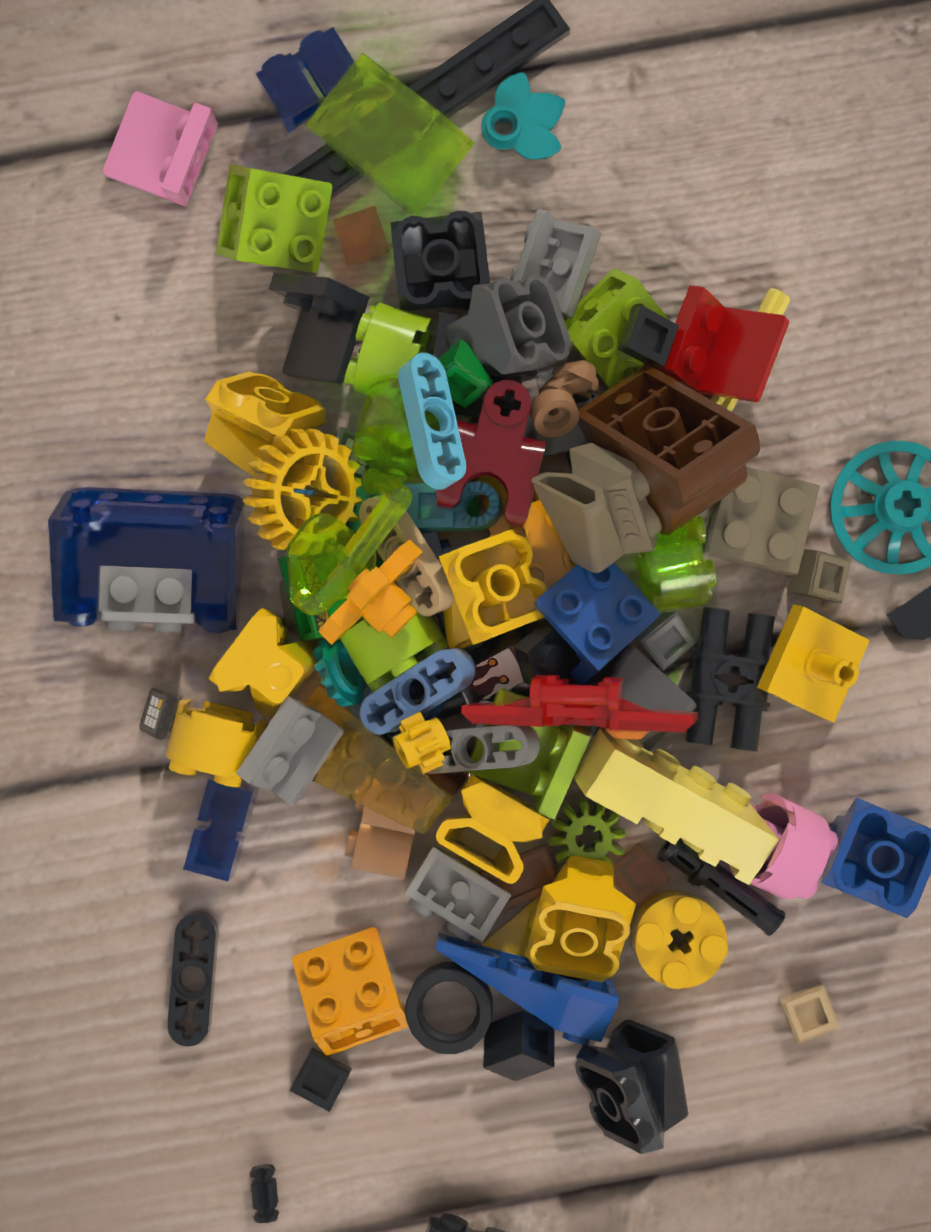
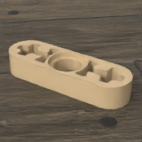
M390 493L366 499L361 504L359 510L360 523L384 562L402 546V543L409 539L423 551L416 562L397 580L400 588L413 600L410 604L423 616H431L450 608L454 602V595L444 569L401 501Z

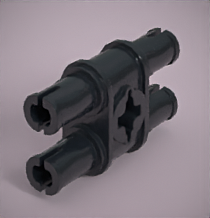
M704 607L699 644L690 653V656H693L689 692L685 691L697 705L692 712H698V720L687 729L686 742L713 745L717 707L722 705L723 701L732 702L731 707H736L730 748L757 752L762 711L767 712V708L770 707V703L767 702L768 693L758 689L757 686L770 658L775 616L748 613L743 653H738V657L729 656V651H725L730 610ZM731 667H733V674L740 676L741 679H746L747 683L732 685L730 692H728V685L720 682L718 679H714L713 676L729 673Z

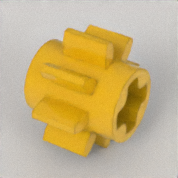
M421 712L401 720V726H399L401 734L393 737V743L403 765L407 769L419 765L422 774L442 766V761L445 760L442 753L449 750L451 746L441 722L436 717L425 721Z

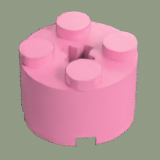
M766 793L760 796L766 800L757 806H752L780 840L750 884L782 899H795L799 897L806 900L816 892L818 879L825 869L829 856L836 850L838 844L837 834L830 830L828 823L821 815L777 794Z

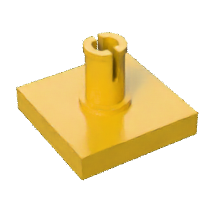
M793 604L757 688L817 717L834 723L849 688L858 679V667L870 640L806 607Z

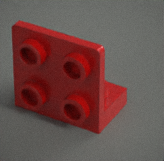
M689 285L675 322L679 327L665 367L658 369L697 393L759 402L787 331L789 320L780 314L726 308L705 287Z

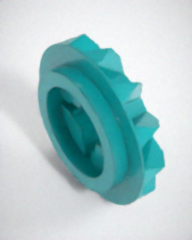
M325 638L319 640L318 647L314 649V656L318 662L315 665V669L320 674V683L324 684L327 689V695L331 699L335 698L336 703L341 707L358 704L363 698L365 681L344 648L341 639L339 638L332 645Z

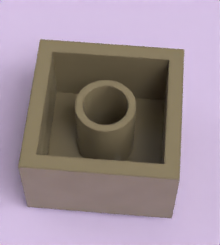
M746 466V482L714 504L702 555L786 577L797 575L820 485Z

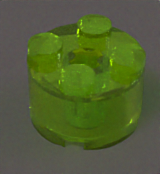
M389 378L374 383L366 392L354 437L352 453L369 467L381 472V477L384 481L401 485L406 483L408 478H421L417 468L398 378ZM425 411L426 423L433 430L439 431L440 425L437 418L431 412Z
M698 516L670 535L657 533L658 539L654 551L639 553V558H636L642 592L661 614L707 605L708 601L713 599L712 587L717 586L716 571L712 559L704 560L701 544L706 543V531L702 517Z

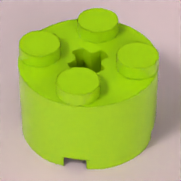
M380 302L377 306L371 305L368 313H363L360 319L356 340L363 343L358 350L356 358L352 357L350 359L344 383L352 385L354 391L404 406L398 381V372L401 366L419 353H426L431 331H428V328L431 326L433 319Z
M418 612L392 639L384 631L379 634L365 619L340 637L344 648L372 692L378 690L435 652L449 647L447 639L432 615L423 616Z

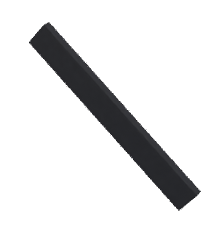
M533 0L283 174L331 183V199L568 36L570 34L569 26L550 0Z

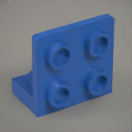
M612 563L605 570L598 573L590 572L576 565L534 602L536 609L577 652L576 656L581 662L570 674L580 685L587 683L661 615L615 563Z

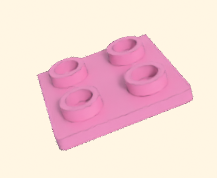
M134 92L104 165V175L187 207L219 125L212 109L194 102L190 112L146 94Z

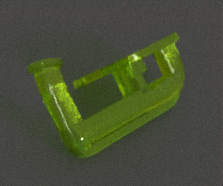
M369 468L362 475V488L369 495L381 494L383 497L356 533L337 518L327 513L313 515L305 521L289 542L286 550L290 600L293 605L301 612L314 616L328 610L337 600L349 598L347 595L350 591L347 588L365 569L371 571L375 568V551L411 504L413 495L407 486L390 475L382 473L377 468Z

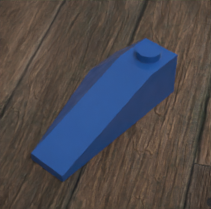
M438 933L435 947L437 951L554 1029L563 1032L562 1037L564 1039L582 1045H588L590 1040L602 1042L619 1002V996L613 980L606 979L603 982L539 971L527 957Z

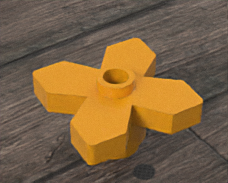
M409 539L379 568L375 567L371 571L365 569L347 588L350 591L347 595L349 598L328 618L318 632L332 645L363 617L379 634L384 631L392 639L418 612L410 604L413 600L395 582L416 562L423 551Z

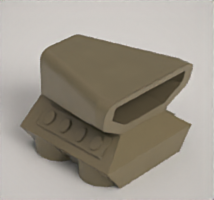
M588 443L569 449L572 474L547 472L532 478L531 481L537 496L571 560L590 572L598 573L605 570L624 554L654 551L658 539L657 533L662 528L661 522L646 499L650 493L649 484L634 462L594 443Z

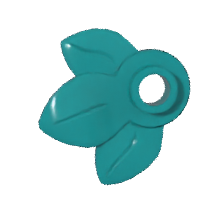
M525 73L512 75L506 78L496 89L495 106L485 113L481 122L482 136L491 147L498 150L513 149L520 156L528 160H541L552 157L561 150V144L550 130L557 124L563 113L565 99L550 93H530V84ZM500 122H506L511 126L512 130L507 135H500L496 132L495 126Z

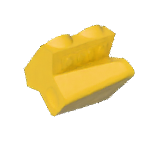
M251 371L217 380L205 398L212 414L204 442L252 477H254L255 471L252 470L248 463L253 460H263L258 447L263 445L272 446V436L277 434L288 436L290 430L295 428L303 429L304 431L307 429H318L326 423V408L322 407L318 400L306 394L292 392L284 388L283 384L275 378Z
M515 529L502 532L439 556L438 561L444 569L454 595V602L451 607L443 611L449 649H463L544 618L534 606V602L548 589L542 581L534 578L530 568L533 558L532 547L527 539L517 534Z
M262 607L250 619L214 667L208 679L218 686L220 692H240L250 689L257 711L265 718L272 720L287 696L294 698L315 670V665L318 662L314 656V649L318 647V643L313 640L285 645L287 640L285 619Z
M470 773L465 783L461 786L462 802L468 813L444 820L437 830L436 839L442 846L509 884L515 883L521 876L524 866L514 842L523 843L542 838V832L550 819L537 813L536 807L495 783Z
M571 856L553 882L543 886L540 900L529 916L528 927L532 931L525 953L537 970L597 982H603L616 974L619 969V959L624 942L630 934V923L636 903L615 889L614 868L611 863L582 856Z

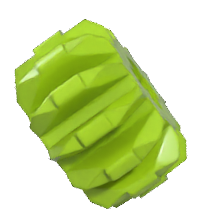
M586 798L579 799L581 813L577 815L570 805L565 804L562 809L570 820L566 823L555 818L551 822L553 827L564 831V834L549 837L550 845H567L555 855L556 860L561 863L573 855L600 859L614 866L606 854L608 851H611L616 855H623L624 848L619 844L613 843L612 839L626 837L627 831L624 828L610 829L609 827L618 822L621 816L613 811L602 819L606 807L599 803L595 804L593 813H590L589 803ZM592 825L591 829L595 833L599 830L600 833L599 838L592 840V847L584 848L585 846L582 841L576 844V836L583 834V826Z

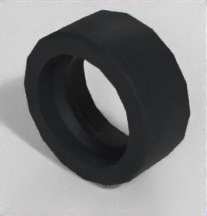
M441 962L428 967L415 979L406 1000V1021L411 1034L423 1047L438 1054H458L472 1049L484 1038L492 1020L493 996L489 985L455 962ZM444 981L457 982L464 985L473 994L476 1002V1016L472 1024L464 1031L456 1034H444L435 1030L426 1021L423 1013V1000L427 992L434 985Z

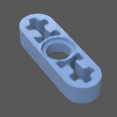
M460 648L439 650L374 691L361 704L360 717L364 727L369 732L377 735L398 731L399 726H401V720L418 712H421L423 715L464 690L472 683L475 676V664L472 657ZM450 662H454L456 670L452 672V678L437 680L435 675L442 674L448 670ZM414 679L419 680L425 690V697L421 704H416L409 694V686ZM396 703L399 708L389 711L384 715V720H381L379 713L382 712L383 705Z

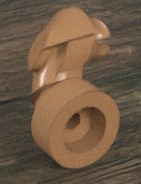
M580 360L565 363L552 369V377L539 389V395L530 406V417L536 431L540 435L547 438H557L566 435L575 428L579 421V410L572 396L579 395L583 399H588L592 397L589 389L591 388L597 392L599 387L596 369L592 363Z

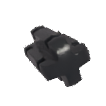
M271 1164L257 1165L252 1167L250 1171V1177L254 1178L251 1183L252 1207L254 1210H257L253 1216L256 1223L274 1222L279 1215V1210L275 1209L278 1204L276 1178L272 1177L275 1167Z

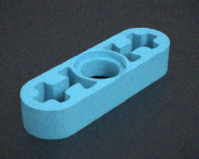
M419 353L401 366L398 372V381L418 472L428 486L437 490H443L465 475L466 460L445 369L441 362L433 355ZM425 411L431 412L437 418L440 425L439 431L433 430L426 423Z

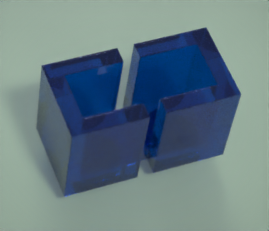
M334 27L324 33L318 30L309 34L300 42L297 53L293 55L289 53L286 56L284 54H277L264 62L261 66L262 70L256 73L260 88L288 133L322 113L318 105L319 98L301 71L304 68L310 74L329 107L334 106L364 87L362 73Z
M213 777L208 779L197 820L203 822L211 819L212 821L210 826L202 824L194 829L183 869L228 882L235 876L246 837L238 835L237 832H243L248 828L259 788L241 784L240 787L225 786L213 781Z

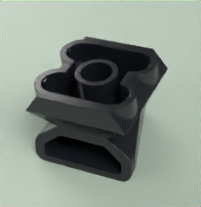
M458 210L447 216L430 218L410 216L402 221L391 222L400 309L415 311L449 307L469 311L473 285L490 283L482 212L469 213Z
M625 1020L611 1033L613 1049L582 1045L576 1056L575 1069L579 1080L590 1094L592 1100L589 1104L590 1112L598 1127L603 1131L604 1136L640 1154L663 1149L664 1132L685 1119L689 1112L679 1051L675 1038L635 1021Z

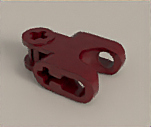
M501 380L494 383L485 395L478 425L457 420L466 460V472L460 480L446 489L437 490V507L447 510L455 508L460 503L462 492L469 481L479 476H491L499 480L505 487L507 493V505L504 514L506 521L512 526L523 527L527 521L534 494L531 480L539 474L546 442L524 437L531 398L528 390L521 383L514 380ZM505 395L514 397L513 404L516 407H520V410H511L509 417L500 415V407L494 405L495 401L503 402Z

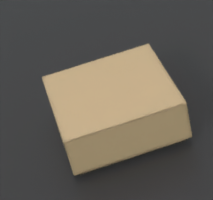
M822 983L779 998L797 1044L840 1028Z

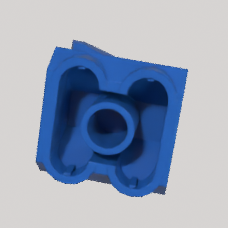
M856 797L845 816L837 815L830 830L837 834L838 844L834 853L828 858L821 883L899 916L908 918L917 908L931 874V828Z

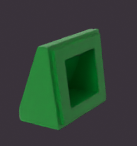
M459 339L439 357L438 360L446 372L451 398L465 409L492 386V379L464 340Z

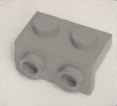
M538 209L533 222L526 229L525 246L519 263L511 272L510 280H523L533 274L544 278L547 283L553 285L563 317L572 319L602 234L595 227L557 220L548 211Z

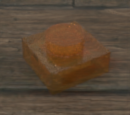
M375 206L332 220L347 266L390 252Z

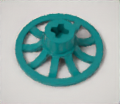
M886 441L872 445L848 461L837 476L830 499L831 523L835 535L844 550L855 561L868 569L883 574L902 575L915 573L931 566V546L926 540L921 527L924 521L931 523V487L925 489L918 484V479L926 460L931 463V449L923 445L908 441ZM889 452L916 454L905 479H899L895 473ZM877 455L879 467L886 484L884 486L878 485L863 477L856 469L865 461ZM850 481L859 489L874 496V503L841 506L847 482ZM875 515L877 521L853 542L846 531L843 518ZM887 529L891 532L887 545L886 562L874 559L862 551L874 538ZM909 532L915 546L924 558L910 563L898 564L901 540L904 533Z

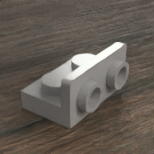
M98 566L96 621H108V630L136 631V622L154 623V632L182 633V624H194V614H191L192 570Z
M287 696L236 774L251 785L272 791L287 804L296 805L342 736L344 730L313 706Z
M435 845L432 846L404 892L405 895L411 898L408 902L410 907L428 918H431L434 913L450 922L447 929L467 942H470L473 937L481 942L484 941L511 897V892Z

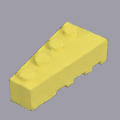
M601 728L584 752L573 777L586 797L636 824L644 817L645 824L661 838L674 845L681 838L686 845L699 853L700 859L715 867L720 860L728 863L734 871V877L750 885L780 840L749 803L752 797L739 786L728 783L724 787L716 783V779L697 766H692L688 770L680 766V762L661 749H656L652 753L644 749L637 739L613 738L607 731Z

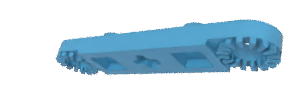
M479 481L467 483L462 492L460 503L450 510L437 507V489L431 488L426 483L360 486L356 489V496L361 497L364 501L384 493L395 495L401 501L420 532L485 530L496 524L503 510L502 499L496 490L487 483ZM293 490L295 493L314 495L312 490ZM477 495H486L490 501V509H487V514L484 513V516H478V518L468 515L467 506L469 501ZM361 504L354 505L353 512L358 518ZM360 518L354 522H346L349 535L366 534L360 523Z

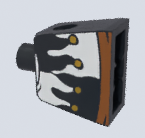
M518 628L505 632L469 652L475 664L474 679L467 688L447 700L441 711L443 719L461 713L462 705L493 703L500 688L530 697V685L523 682L513 648L522 640ZM474 724V727H483L484 724Z

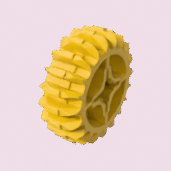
M291 429L288 436L284 434L272 436V446L263 445L258 447L263 459L262 461L253 460L248 463L252 470L255 471L254 478H247L242 482L247 487L252 488V495L247 496L242 501L247 506L254 507L255 509L247 519L252 524L259 525L256 534L263 539L270 540L272 547L280 550L286 549L288 553L296 555L304 554L305 551H308L309 554L320 553L322 547H336V536L344 537L349 535L346 527L347 521L354 522L359 520L353 512L354 505L364 502L361 497L356 496V489L365 484V482L360 478L354 477V473L361 465L355 460H348L352 450L345 445H338L339 439L335 436L323 434L317 429H307L305 431L303 429ZM294 488L312 490L314 495L295 493L293 490Z

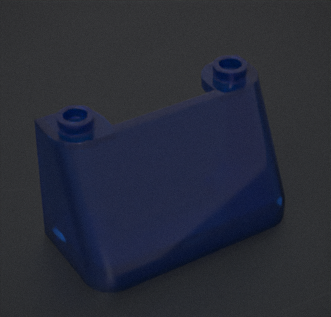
M80 487L66 491L48 519L54 621L68 622L76 627L90 626L95 623L97 619L98 566L192 570L191 612H194L195 623L210 633L237 630L240 619L245 520L243 498L226 493Z

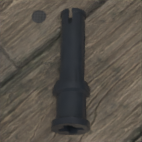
M679 838L675 845L667 840L663 843L657 854V859L661 862H670L687 875V882L692 886H705L731 908L764 931V934L767 936H771L783 923L786 914L783 910L778 909L748 884L735 878L720 863L715 867L699 858V853L686 845L681 838Z

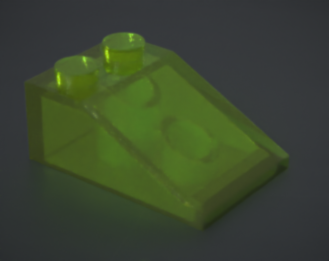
M363 52L305 124L307 128L407 214L419 215L475 144L473 140L440 111Z

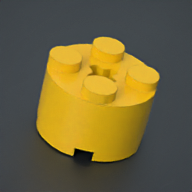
M193 699L179 700L165 754L170 759L169 769L184 775H196V771L213 774V781L230 787H240L243 779L236 773L269 722L262 718L255 724L252 722L253 713L220 703L205 701L203 709L191 708Z
M663 890L647 898L636 911L631 927L632 949L643 969L655 981L672 989L691 988L704 983L718 971L728 953L727 933L718 913L700 896L682 890ZM675 929H678L682 934L687 933L684 936L686 943L680 947L675 943L669 945L673 941L670 933Z

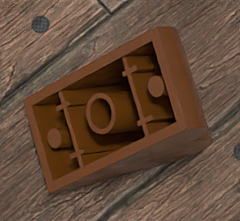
M648 364L579 409L578 425L588 443H594L634 462L636 467L645 476L650 488V493L646 499L660 519L662 528L659 533L663 535L672 534L744 484L747 480L745 464L758 456L760 452L759 436L754 424Z

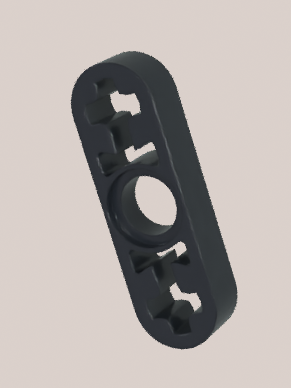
M202 911L191 912L182 918L176 926L167 1028L172 1040L186 1047L199 1044L210 1031L212 1023L219 929L216 920L210 914ZM195 921L201 922V929L209 933V937H204L200 941L198 955L208 953V960L198 956L182 958V952L189 954L193 950V937L185 935V929H190ZM197 966L203 970L206 976V983L202 989L191 991L183 986L181 973L184 968ZM179 997L188 1001L204 999V1005L197 1003L194 1006V1021L201 1022L202 1027L196 1028L192 1035H187L186 1028L178 1025V1021L183 1020L188 1012V1002L180 1004Z

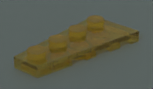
M318 686L306 704L313 706L342 727L344 732L312 781L406 827L426 834L452 800L453 796L427 774H422L417 766L407 769L400 760L394 746L381 735L374 734L364 727L361 719L346 706L341 707L338 705L335 698L331 699L327 695L326 689Z

